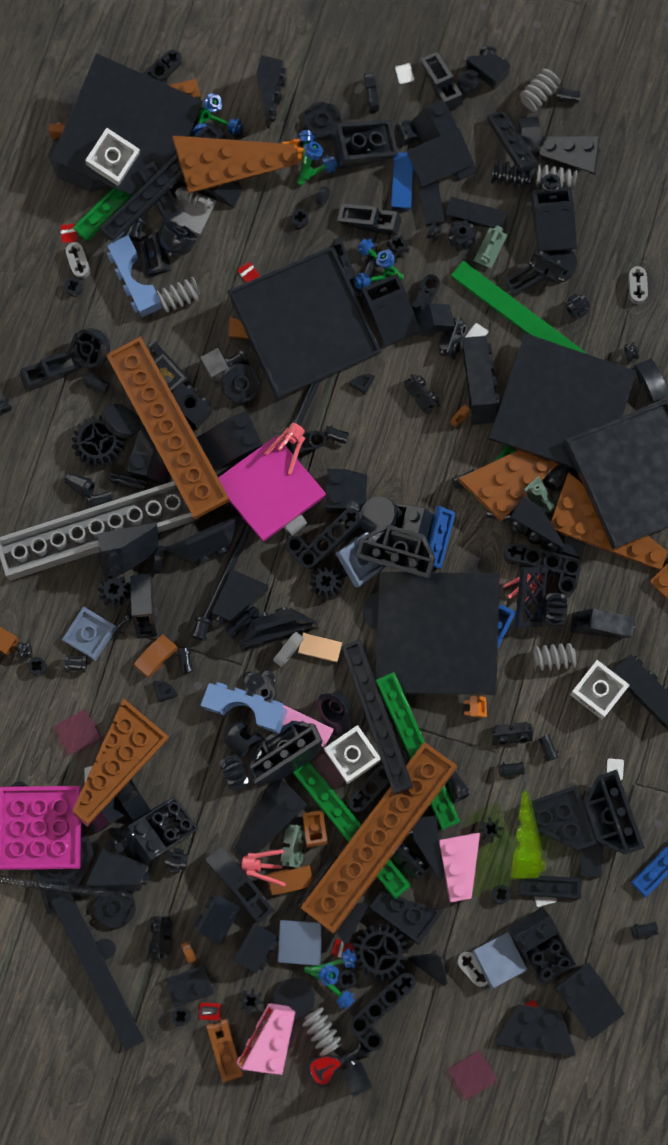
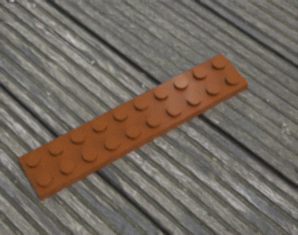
M141 336L108 353V360L194 519L229 502L230 499Z
M425 742L406 766L414 788L397 795L393 794L391 787L301 906V909L333 933L337 931L458 768L456 764Z

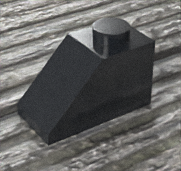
M497 54L469 56L466 59V68L478 73L477 77L494 90L510 72L511 65L509 62Z

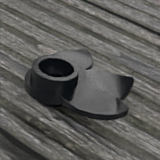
M266 669L261 675L256 672L245 673L244 682L247 687L243 690L246 692L245 695L252 697L253 694L263 697V692L268 690V695L264 697V701L271 703L276 697V690L274 688L275 675L269 669Z

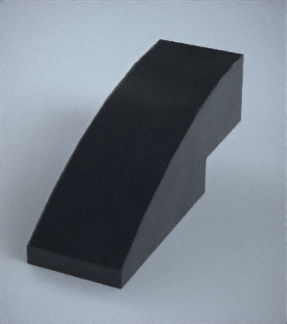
M435 52L421 58L422 66L439 101L444 99L449 110L462 106V94L454 83L453 75L439 53Z
M342 203L337 222L361 230L397 236L402 218L395 211L379 210L375 206Z
M70 350L41 359L37 364L21 368L19 377L26 392L50 384L83 368L76 362L75 352L72 353Z

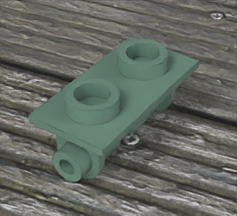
M501 227L489 228L476 254L475 262L492 268L507 237V234L502 233L503 229Z
M538 476L524 490L530 501L540 506L545 513L551 514L554 512V504L551 503L552 499Z
M288 825V829L286 828L284 843L290 844V848L283 847L282 849L284 851L281 856L282 866L300 867L303 860V843L306 840L304 827Z

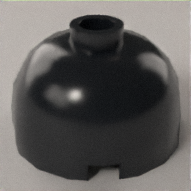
M166 220L163 221L158 232L160 246L167 255L172 257L189 253L197 241V234L185 225L181 228L176 226L178 222Z
M83 329L75 333L72 338L71 351L72 353L75 352L77 357L75 360L82 367L92 368L99 366L107 360V354L110 353L111 345L109 339L99 329Z

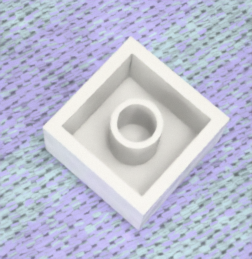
M106 128L87 157L85 165L119 186L138 157L140 149Z
M597 660L570 695L600 719H603L628 688L629 684Z
M358 725L324 748L325 753L347 784L381 762V758Z

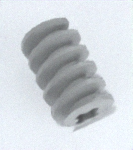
M542 69L540 74L535 76V80H532L530 85H527L525 90L520 93L522 103L532 112H536V106H542L541 101L545 102L547 100L546 95H552L551 90L555 91L557 89L555 84H560V80L551 70Z
M539 164L536 187L540 188L546 175L555 174L560 178V188L571 187L572 190L575 187L578 171H575L572 176L570 169L564 174L563 168H560L556 173L554 166L550 171L548 170V165H545L541 170Z
M191 277V283L185 279L184 286L177 282V289L170 285L169 292L165 288H162V294L157 291L161 304L167 313L169 312V306L176 310L177 303L184 307V300L191 304V298L193 297L197 302L198 295H200L194 277Z
M570 643L566 644L565 649L562 644L558 645V649L552 644L549 650L546 645H543L541 651L538 646H535L533 650L535 671L537 666L540 667L541 671H544L545 665L548 666L549 670H552L553 664L556 665L558 670H560L561 664H564L565 668L568 669L569 663H572L573 668H576L575 649L572 648Z
M322 1007L303 1018L306 1020L302 1024L303 1027L310 1026L307 1034H315L311 1041H319L315 1046L316 1049L323 1048L320 1056H324L339 1047L340 1045L337 1043L341 1040L340 1036L333 1038L337 1031L336 1029L329 1030L332 1023L324 1022L328 1017L327 1014L320 1016L323 1011Z

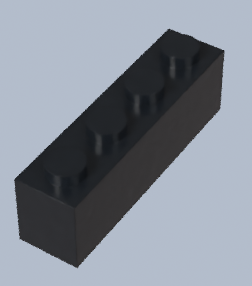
M630 654L613 672L629 684L627 690L668 731V687L666 685L662 686L657 681L658 677L651 670L647 671L642 666L643 662L637 656L633 657Z

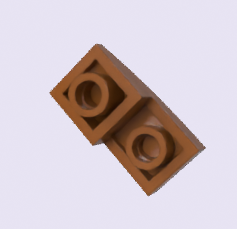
M162 634L137 659L134 667L145 677L149 678L162 667V663L177 651V646Z
M310 865L267 874V877L286 884L283 887L268 882L271 895L307 888L313 880Z

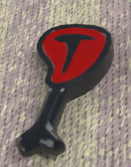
M359 1041L355 1050L341 1057L331 1054L317 1056L308 1063L309 1075L317 1086L326 1087L333 1081L336 1071L356 1058H368L369 1051L364 1049L363 1043Z

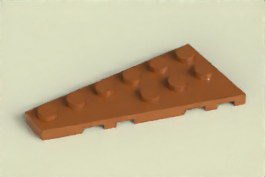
M172 136L188 194L300 164L294 144Z
M518 450L459 478L458 481L501 522L520 503L522 498L527 496L524 489L538 476L542 481L558 463Z
M570 473L567 474L550 521L555 531L660 571L668 551L649 536L612 550L583 484Z
M124 698L72 810V814L86 826L98 816L169 739L168 735Z

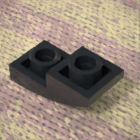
M648 359L634 365L639 383H644L649 402H654L668 396L665 381L653 359Z

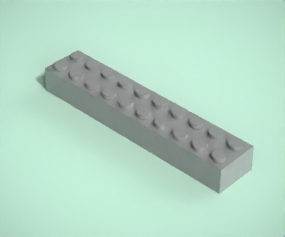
M173 481L0 537V559L5 575L11 581L98 553L97 533L150 523H157V530L160 533L197 521L199 518L194 519Z

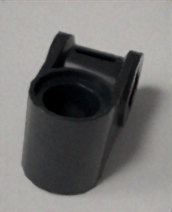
M319 430L304 432L303 437H305V440L301 445L299 453L321 448L326 442L325 434ZM313 435H318L321 438L320 445L312 443L311 438ZM290 442L292 454H294L298 442L295 444Z

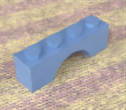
M129 236L117 240L114 244H108L109 252H107V256L111 263L115 262L117 268L114 270L119 280L123 279L126 284L123 285V289L127 297L131 295L133 299L131 305L135 313L139 312L141 317H144L162 309L161 301L153 285L140 284L131 277L132 266L139 258Z
M216 682V685L208 684L201 703L205 710L224 716L234 707L247 706L253 709L256 716V724L260 728L280 734L288 712L282 703L272 700L271 703L266 702L264 697L253 694L252 697L245 695L246 692L238 688L232 691L227 689V685Z

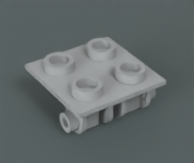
M181 186L175 192V200L182 214L170 221L178 222L177 225L181 227L185 225L194 232L201 234L216 200L197 192L188 194L187 188Z

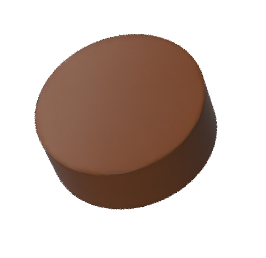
M189 942L181 944L188 964L194 962L196 958Z

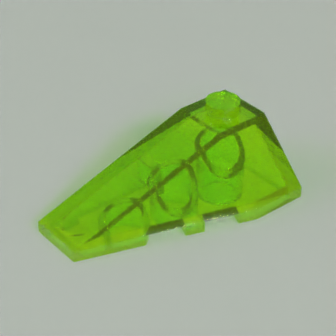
M524 790L519 811L521 825L518 826L516 833L519 846H516V850H514L511 878L514 879L539 878L541 872H545L546 867L529 790Z

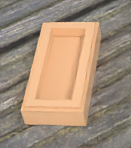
M303 633L302 637L304 640L300 644L299 654L338 662L342 642Z

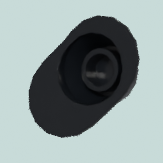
M339 690L333 693L321 694L318 697L317 704L323 723L334 729L332 732L334 736L341 737L350 731L351 724L348 715L350 702Z

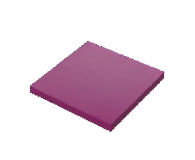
M275 436L218 477L230 499L229 502L262 542L269 539L326 497L324 490L297 459L291 475H288L293 454L286 445L281 451L277 450L282 441L267 456L264 455V452L279 438L278 436Z
M81 786L0 787V870L80 869L81 821L72 814V810L82 791Z

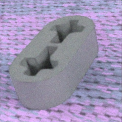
M70 243L66 247V255L72 272L77 279H85L90 274V268L84 250L79 243ZM73 249H76L78 251L77 254L79 258L75 259L72 251ZM81 263L82 268H84L83 273L77 271V264Z
M640 266L633 267L628 275L629 298L634 304H642L648 295L647 273ZM635 272H638L639 276H641L639 283L636 282V277H634ZM637 288H639L640 294H643L640 299L637 298V295H634Z
M295 632L273 661L282 667L294 654L304 638Z
M470 952L460 954L457 962L461 970L476 986L482 987L487 985V980L484 983L475 980L477 975L473 971L477 969L479 973L483 972L474 955ZM463 956H470L472 958L470 962L474 966L473 969L468 965L463 966L461 964L463 963Z

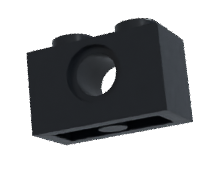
M181 383L172 395L187 422L197 430L213 413L210 407L211 403L204 397L199 398L193 387L190 385L185 386ZM188 402L196 403L193 408L186 407Z

